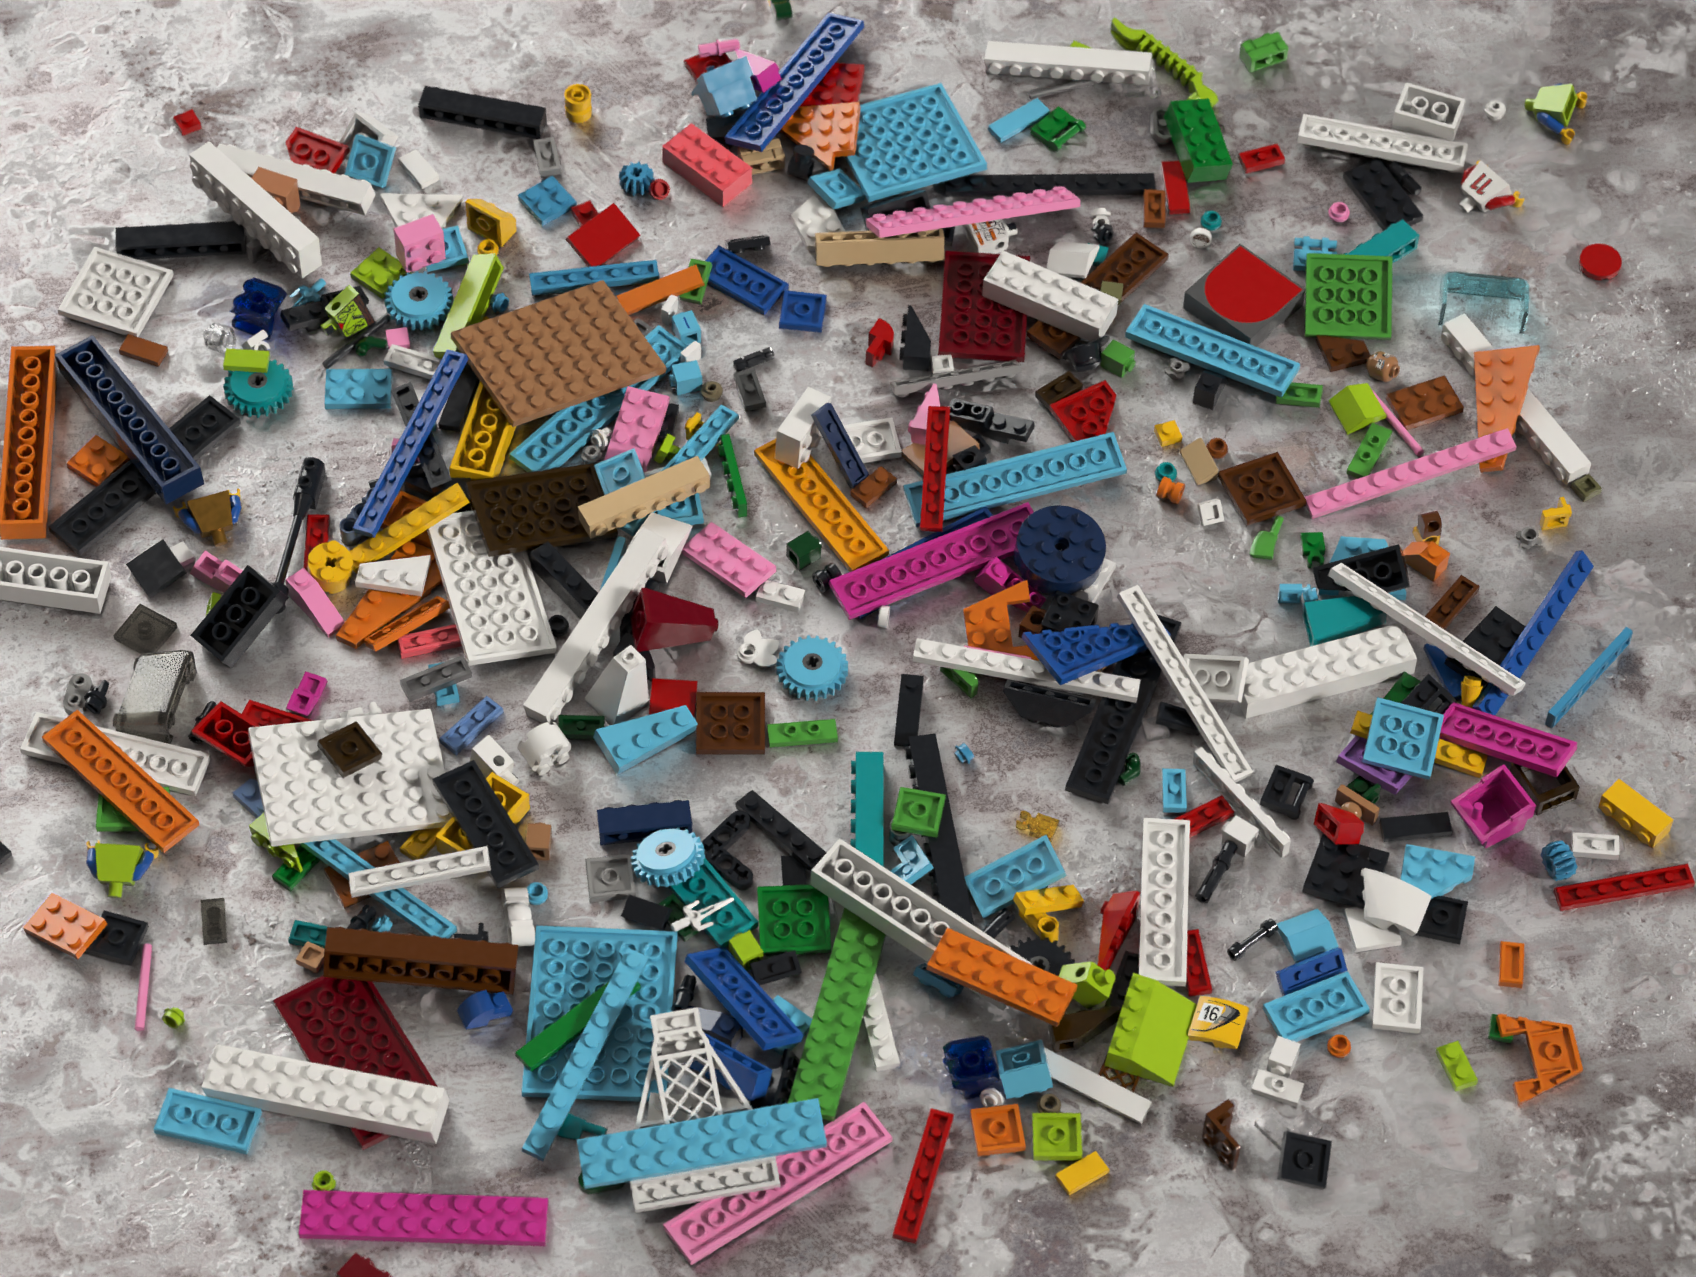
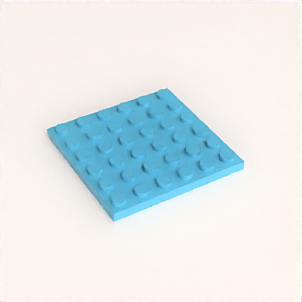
M942 83L860 105L855 155L844 156L868 202L987 170V163Z

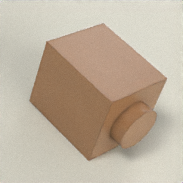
M541 822L535 824L528 823L527 846L536 860L549 861L552 842L551 825Z

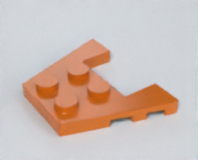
M1027 580L963 609L968 646L1031 657L1032 660L1039 661L1027 645L1013 647L1007 605L1030 602Z
M1498 1014L1496 1016L1501 1037L1525 1034L1536 1079L1513 1083L1517 1105H1521L1582 1073L1583 1067L1572 1025L1544 1020L1541 1022L1533 1021L1519 1016L1514 1018L1508 1017L1506 1014Z

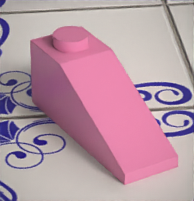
M302 568L286 579L289 597L327 637L341 629L345 621L318 582L305 568Z

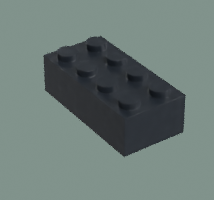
M247 565L190 636L221 662L232 668L289 597L258 571Z

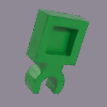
M1323 532L1301 533L1302 555L1308 556L1307 567L1309 569L1312 567V561H1317L1319 566L1323 565V555H1325Z

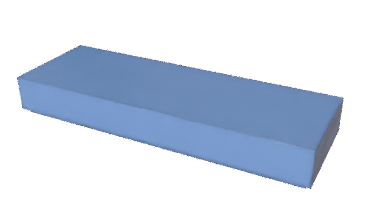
M486 696L439 738L440 744L453 754H459L504 713L503 708Z

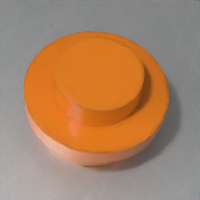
M1337 1034L1328 1040L1327 1050L1332 1056L1343 1058L1350 1053L1351 1043L1346 1036Z

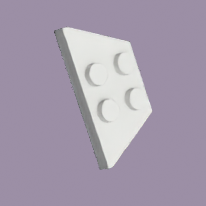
M381 193V201L387 207L388 214L394 220L396 227L433 214L440 227L444 229L447 221L453 217L454 210L463 203V195Z
M817 193L791 215V221L807 251H815V233L846 232L835 211Z

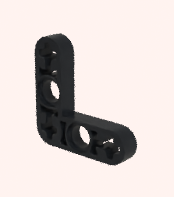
M740 810L728 816L702 843L704 850L710 851L712 849V854L706 853L705 858L717 873L736 889L747 890L753 885L752 871L727 851L750 828L749 815ZM737 820L738 822H740V821L743 820V821H744V824L738 823V824L735 826V821ZM727 833L730 835V839L721 841L718 839V835ZM722 861H728L732 866L729 869H722L719 864ZM739 876L741 878L746 876L747 880L742 879L741 881H739Z

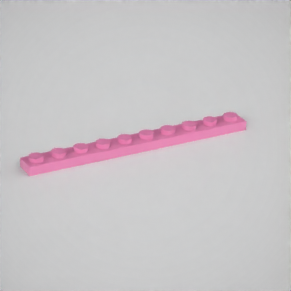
M1507 428L1306 496V507L1311 518L1315 519L1515 451L1516 444Z

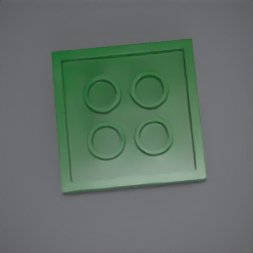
M810 884L757 887L759 939L763 956L779 955L792 950H796V954L831 953L829 901L827 895Z

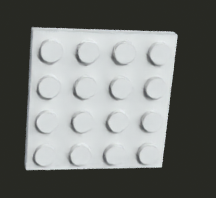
M94 247L59 306L58 314L126 336L131 334L139 337L173 277V270Z

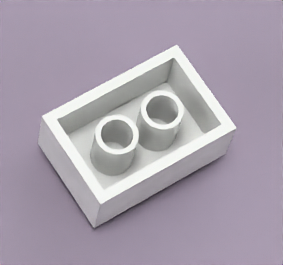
M1406 83L1394 112L1392 129L1453 141L1463 116L1466 99Z
M807 387L777 430L775 459L797 469L802 462H807L812 448H816L821 440V433L811 414L824 404L831 403L830 396Z

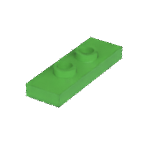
M1372 423L1349 464L1346 474L1357 479L1370 475L1392 435V430Z
M835 719L767 724L769 748L838 742Z

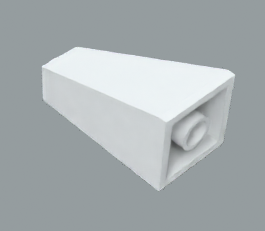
M631 645L612 658L585 696V701L600 716H605V721L609 725L626 721L649 704L646 659Z

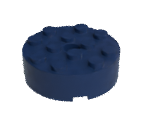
M1062 505L1044 507L1033 512L1022 523L1014 548V562L1022 574L1023 580H1027L1028 585L1037 591L1055 596L1058 590L1071 595L1080 590H1086L1098 578L1106 553L1105 537L1096 521L1081 510Z

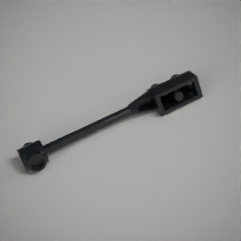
M307 457L303 460L293 494V522L276 580L271 582L287 596L289 589L284 585L300 526L308 510H316L326 475L324 463L315 457ZM285 603L276 614H280L285 610Z

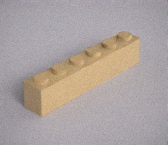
M943 228L879 238L872 231L815 233L817 266L830 267L832 265L852 266L853 264L873 265L875 263L895 264L896 262L916 263L919 261L933 263L944 260Z
M695 456L578 506L579 520L590 539L602 536L612 529L623 527L633 520L644 518L647 514L663 510L668 505L681 502L696 493L704 492L710 488V475L699 457Z

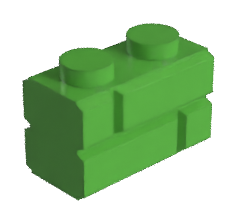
M1279 32L1266 33L1260 38L1248 39L1240 44L1239 57L1249 73L1287 60L1288 46L1282 40Z

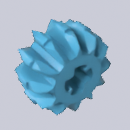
M630 161L629 166L623 165L622 171L619 173L621 189H624L626 194L632 193L633 196L638 193L643 196L644 191L649 192L650 184L654 180L652 168H649L647 163L641 165L640 161L637 164H633Z
M1561 840L1551 842L1542 848V863L1549 876L1553 877L1555 881L1566 880L1576 874V858L1573 856L1569 845Z

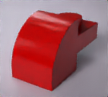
M878 318L869 331V347L866 350L865 362L868 366L874 367L877 361L882 360L884 354L891 356L893 353V328L888 322Z

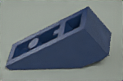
M688 1005V1008H687V1009L697 1008V1007ZM698 1007L702 1031L735 1049L743 1038V1027L737 1020L723 1012Z

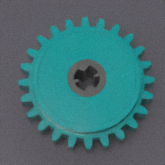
M276 359L273 361L269 360L267 373L228 371V377L224 378L225 384H223L225 399H227L228 405H233L234 411L239 409L241 415L247 413L248 417L256 415L257 418H260V415L267 417L271 412L276 414L278 408L283 409V403H289V397H292V390H294L292 375H289V369H284L283 363L277 365Z

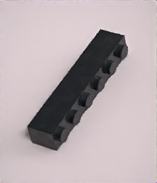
M425 86L418 103L419 118L533 139H541L547 122L545 107L438 87Z
M235 221L117 227L116 253L137 260L247 254L246 229Z

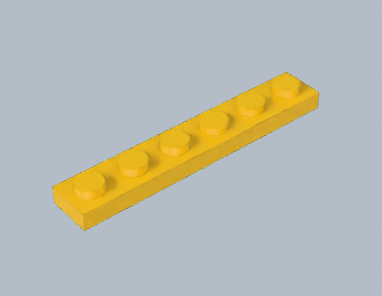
M458 483L454 484L378 532L375 538L371 537L350 550L349 552L353 558V571L357 574L361 563L377 562L470 503Z
M1357 710L1350 733L1367 739L1372 715ZM1439 739L1434 763L1481 778L1488 755Z

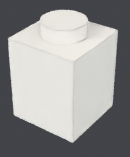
M1235 815L1231 822L1227 821L1221 829V833H1223L1221 843L1224 844L1226 840L1236 843L1238 847L1236 852L1245 857L1257 842L1259 829Z
M1278 1036L1270 1054L1266 1071L1289 1078L1297 1060L1301 1044Z

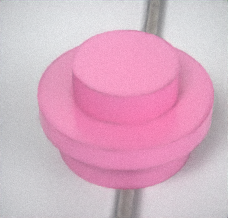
M1342 202L1334 203L1328 211L1329 217L1336 222L1346 221L1350 214L1347 205Z

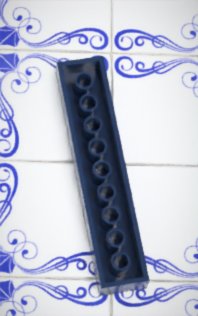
M93 335L55 354L60 373L165 504L204 485L201 468Z

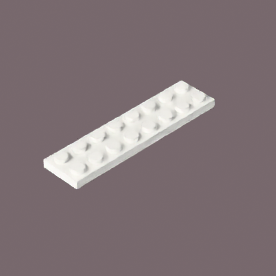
M1303 114L1297 143H1302L1306 146L1313 145L1327 150L1335 149L1349 154L1356 153L1367 157L1383 158L1388 161L1405 162L1409 165L1426 166L1430 169H1443L1452 173L1463 172L1468 144L1307 114Z
M36 712L21 745V754L68 765L42 740V736L62 722L64 718ZM97 727L160 786L169 787L171 791L196 796L211 760L209 753Z
M1143 818L1138 974L1155 979L1164 985L1186 986L1190 820Z

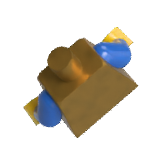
M237 489L235 494H231L229 490L189 500L187 501V507L185 502H181L182 508L177 509L173 506L175 516L180 518L194 533L200 534L202 538L212 536L215 546L225 545L228 543L225 532L233 530V524L238 522L242 509L240 489Z

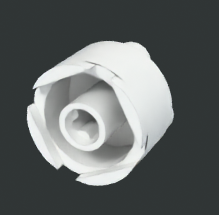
M548 722L538 725L526 734L528 739L524 743L521 740L518 744V750L532 770L537 772L539 776L546 774L550 770V766L556 763L559 765L563 764L570 758L568 753L571 749V744L555 722H553V725H550Z

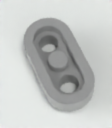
M1162 106L1153 109L1150 115V130L1154 141L1166 144L1170 141L1171 135L1164 119L1167 108Z
M79 673L72 676L69 680L63 699L64 710L68 715H71L76 710L83 714L87 709L84 696L86 692L93 689L92 680L87 674Z

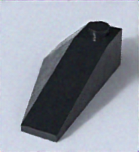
M1399 544L1312 567L1317 589L1351 591L1344 586L1336 584L1334 579L1328 576L1331 568L1340 563H1343L1387 593L1410 587L1403 550Z

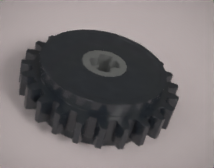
M1036 936L1035 940L1027 937V942L1025 943L1018 940V947L1011 945L1010 950L1032 963V965L1056 976H1059L1063 965L1075 964V960L1071 959V952L1064 953V945L1058 947L1057 940L1052 943L1049 942L1047 937L1044 940H1040L1039 936Z

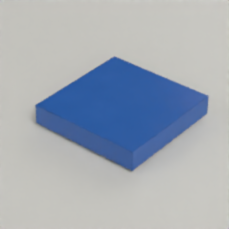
M784 290L779 328L822 333L827 295Z

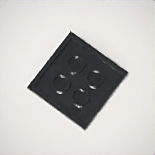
M1322 834L1302 892L1351 907L1364 909L1365 902L1362 891L1365 888L1364 876H1361V871L1364 868L1384 873L1390 853L1361 844H1335L1325 834Z

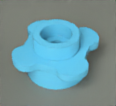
M383 915L374 921L371 928L373 929L372 931L376 932L389 931L393 923L389 920L388 916Z

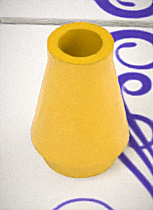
M1464 676V680L1461 681V705L1473 708L1472 706L1483 688L1481 678Z

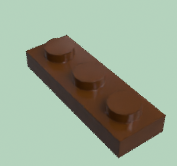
M1461 575L1425 617L1445 630L1478 593L1480 586Z

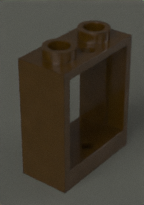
M1511 763L1510 772L1535 803L1534 812L1536 815L1577 799L1580 786L1566 765L1556 777L1561 786L1538 795L1524 772L1532 769Z

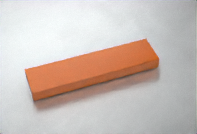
M693 265L619 294L617 299L628 315L664 302L670 295L679 296L705 285L697 265Z
M436 596L364 639L366 647L377 652L450 609L449 601Z

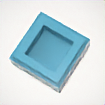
M1279 584L1278 603H1300L1302 584Z

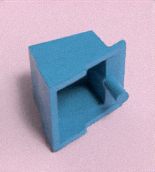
M747 56L715 68L714 65L707 67V72L699 76L697 79L698 84L691 92L692 96H699L706 114L714 115L715 118L730 116L734 114L733 110L739 108L740 110L749 108L752 105L751 102L756 101L757 97L750 78L753 72Z

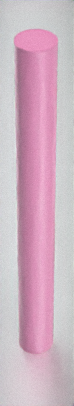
M1373 391L1387 415L1385 419L1417 456L1422 455L1424 450Z
M143 944L135 1020L136 1031H144L152 953L151 944Z

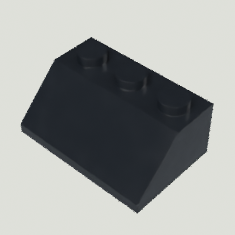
M918 189L861 207L860 209L867 231H871L866 227V218H873L875 214H885L886 216L892 215L895 211L912 212L915 208H931L926 191Z

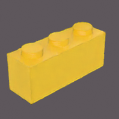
M1620 779L1602 794L1598 806L1605 815L1612 817L1623 829L1629 830L1642 843L1649 845L1652 849L1670 832L1674 820Z

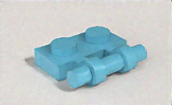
M1310 236L1294 238V246H1301L1302 249H1294L1293 271H1306L1307 253L1337 254V252L1328 251V248L1337 249V241L1324 237L1322 239H1310ZM1309 247L1321 248V251L1309 250Z

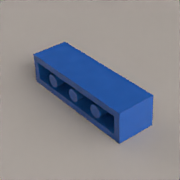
M704 1032L710 1045L745 1098L749 1101H754L757 1098L766 1096L773 1070ZM693 1061L689 1069L701 1072L705 1066L698 1061ZM714 1069L717 1082L721 1083L725 1089L732 1090L720 1070ZM709 1070L704 1075L707 1079H710Z

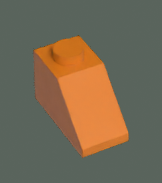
M1433 541L1411 542L1403 550L1406 564L1433 582L1447 569L1450 553Z

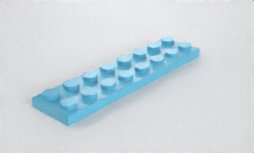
M1146 304L1142 306L1125 332V338L1281 398L1300 370V363Z

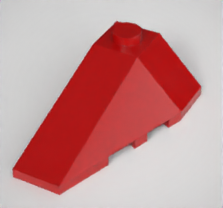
M1138 891L1115 893L1111 896L1109 902H1104L1100 914H1103L1097 965L1104 971L1110 970L1137 918L1140 892Z

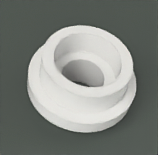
M1490 101L1485 105V113L1489 119L1499 120L1504 116L1506 108L1503 103Z

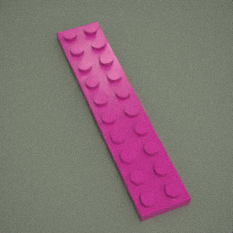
M1028 502L831 579L829 580V586L848 620L876 610L882 605H889L982 568L994 557L1002 560L1014 555L1019 529L1024 520L1034 511Z
M303 1190L299 1238L545 1246L548 1198Z

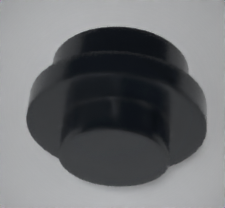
M554 615L548 620L553 636H563L568 632L569 623L562 615Z

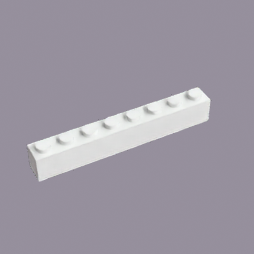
M988 41L984 59L985 73L1149 85L1152 72V53Z
M219 143L217 147L250 178H252L257 168L261 167L297 179L299 198L366 215L375 197L371 183L366 180L352 179L344 174L337 175L325 169L318 170L306 164L293 163L288 159H277L269 154H258L250 149H239L231 144L224 145Z

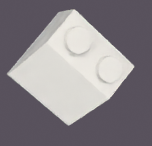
M355 112L339 142L349 146L350 152L347 155L349 158L355 134H360L394 146L398 136L370 114Z

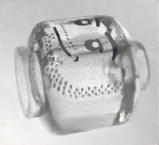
M212 323L203 334L206 347L217 352L225 353L226 348L232 349L236 344L235 331L232 327L224 324Z

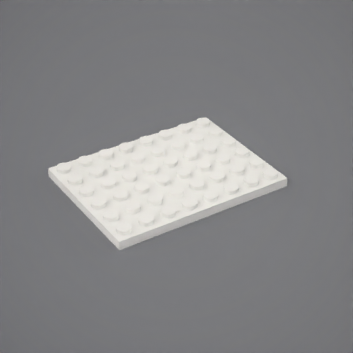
M431 709L248 728L271 846L441 828L453 817L433 785L432 779L444 774L445 769ZM357 721L382 752V759L342 778L318 748L317 743L318 740Z

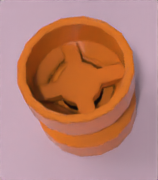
M1164 476L1159 484L1156 497L1161 499L1168 498L1171 503L1178 504L1182 498L1185 484L1172 482L1170 478Z

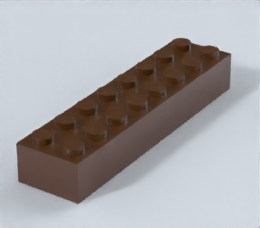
M327 927L323 977L478 992L486 990L489 993L504 992L505 994L514 995L518 945L507 942L493 943L485 940L472 941L462 938L450 939L440 938L439 936H419L412 933L397 934L389 931L376 932L366 929L355 930L343 927Z

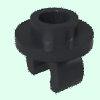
M1095 223L1092 226L1091 231L1096 232L1093 238L1099 244L1105 245L1112 240L1113 229L1111 225Z

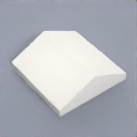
M1059 241L1050 249L1046 269L1065 277L1086 278L1100 247L1096 244Z

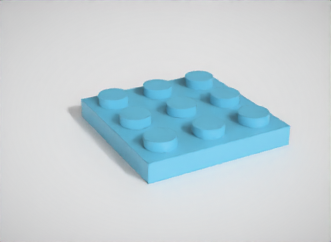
M1377 697L1362 763L1429 780L1444 715Z

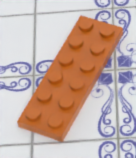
M949 928L943 934L926 968L933 973L1055 1027L1060 1023L1077 990V984Z

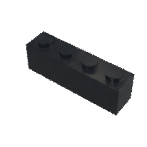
M546 542L530 553L531 568L581 619L598 592L549 542Z

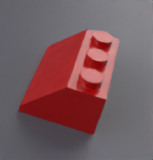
M220 701L191 730V733L244 767L255 766L248 728L260 727V725Z

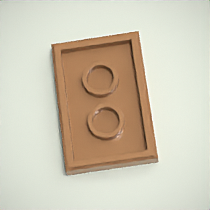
M955 421L949 423L947 467L953 464L954 454L973 445L980 449L979 443ZM912 443L901 450V456L924 476L925 445Z

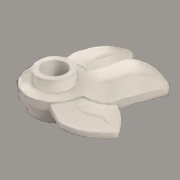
M758 629L746 634L744 643L738 648V659L743 663H755L760 667L774 666L777 664V658L774 654L778 650L779 640L762 639Z

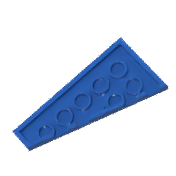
M1133 622L1130 625L1120 626L1118 623H1112L1109 627L1100 628L1099 625L1065 628L1061 632L1043 630L1041 634L1023 632L1022 635L1023 641L1059 685L1149 649Z

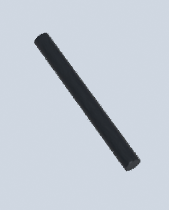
M385 313L374 324L367 327L322 362L323 366L329 369L355 349L357 342L373 335L391 320L390 315Z

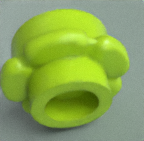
M173 1007L164 1010L165 1014L162 1016V1020L167 1026L177 1029L180 1025H183L185 1022L184 1013L179 1008Z
M325 1170L317 1172L313 1177L312 1188L320 1191L333 1190L336 1186V1181L333 1179L334 1176Z

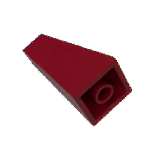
M641 588L630 616L634 646L638 652L710 641L713 633L718 630V619L715 618L713 608L648 588Z

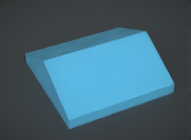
M1318 909L1277 923V931L1295 963L1338 947L1329 920Z

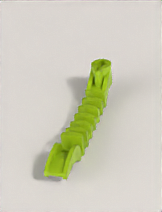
M1116 17L1111 20L1110 32L1120 46L1128 51L1136 50V52L1152 53V61L1156 58L1157 66L1161 67L1165 63V71L1169 74L1173 70L1172 74L1175 80L1181 76L1182 86L1185 87L1188 84L1189 93L1192 94L1186 100L1209 98L1212 107L1218 103V96L1213 90L1202 83L1203 73L1195 70V66L1187 64L1185 59L1182 60L1178 57V53H1173L1170 47H1165L1162 41L1156 40L1153 34L1149 35L1144 29L1129 28Z

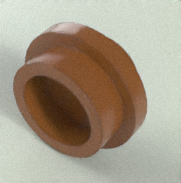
M1213 438L1206 445L1211 457L1215 459L1225 457L1228 452V446L1221 438Z

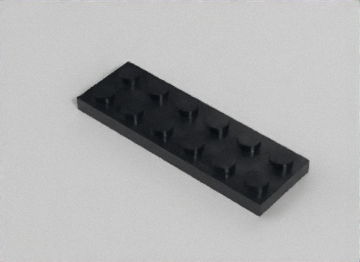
M474 760L432 779L433 785L471 847L474 849L487 846L491 871H487L497 889L539 869V863Z

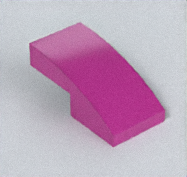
M305 671L298 689L295 688L286 710L308 717L318 702L328 682L327 679Z

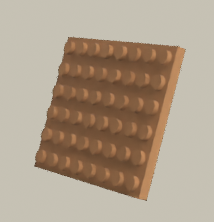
M604 280L451 332L452 341L461 353L467 355L468 364L512 427L666 373L665 364Z

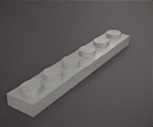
M1016 360L893 381L890 382V388L894 395L907 397L912 392L926 393L930 391L934 383L937 384V388L946 390L951 389L952 385L957 384L969 386L974 384V381L991 382L996 377L1013 378L1016 376L1015 374L1022 373L1021 365Z

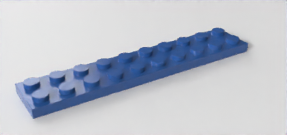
M828 12L779 71L781 80L764 93H761L725 136L726 144L762 152L864 29V21Z

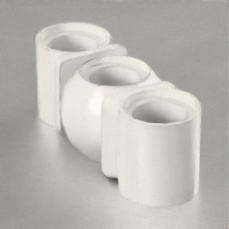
M527 887L502 888L501 902L505 914V924L508 927V943L518 946H534L535 929L531 909L528 906Z

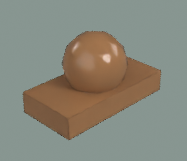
M1340 785L1335 797V802L1341 806L1340 809L1354 813L1359 819L1361 818L1373 826L1378 819L1380 808L1345 785Z

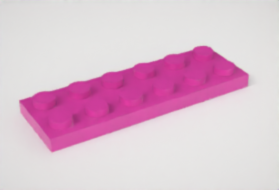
M1455 702L1443 714L1444 718L1439 739L1554 777L1560 774L1577 750V742Z

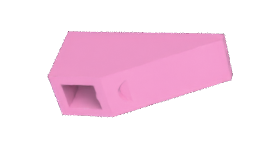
M935 383L930 391L926 392L922 405L917 408L915 418L909 423L908 432L911 433L912 443L926 445L928 406H940L937 384Z

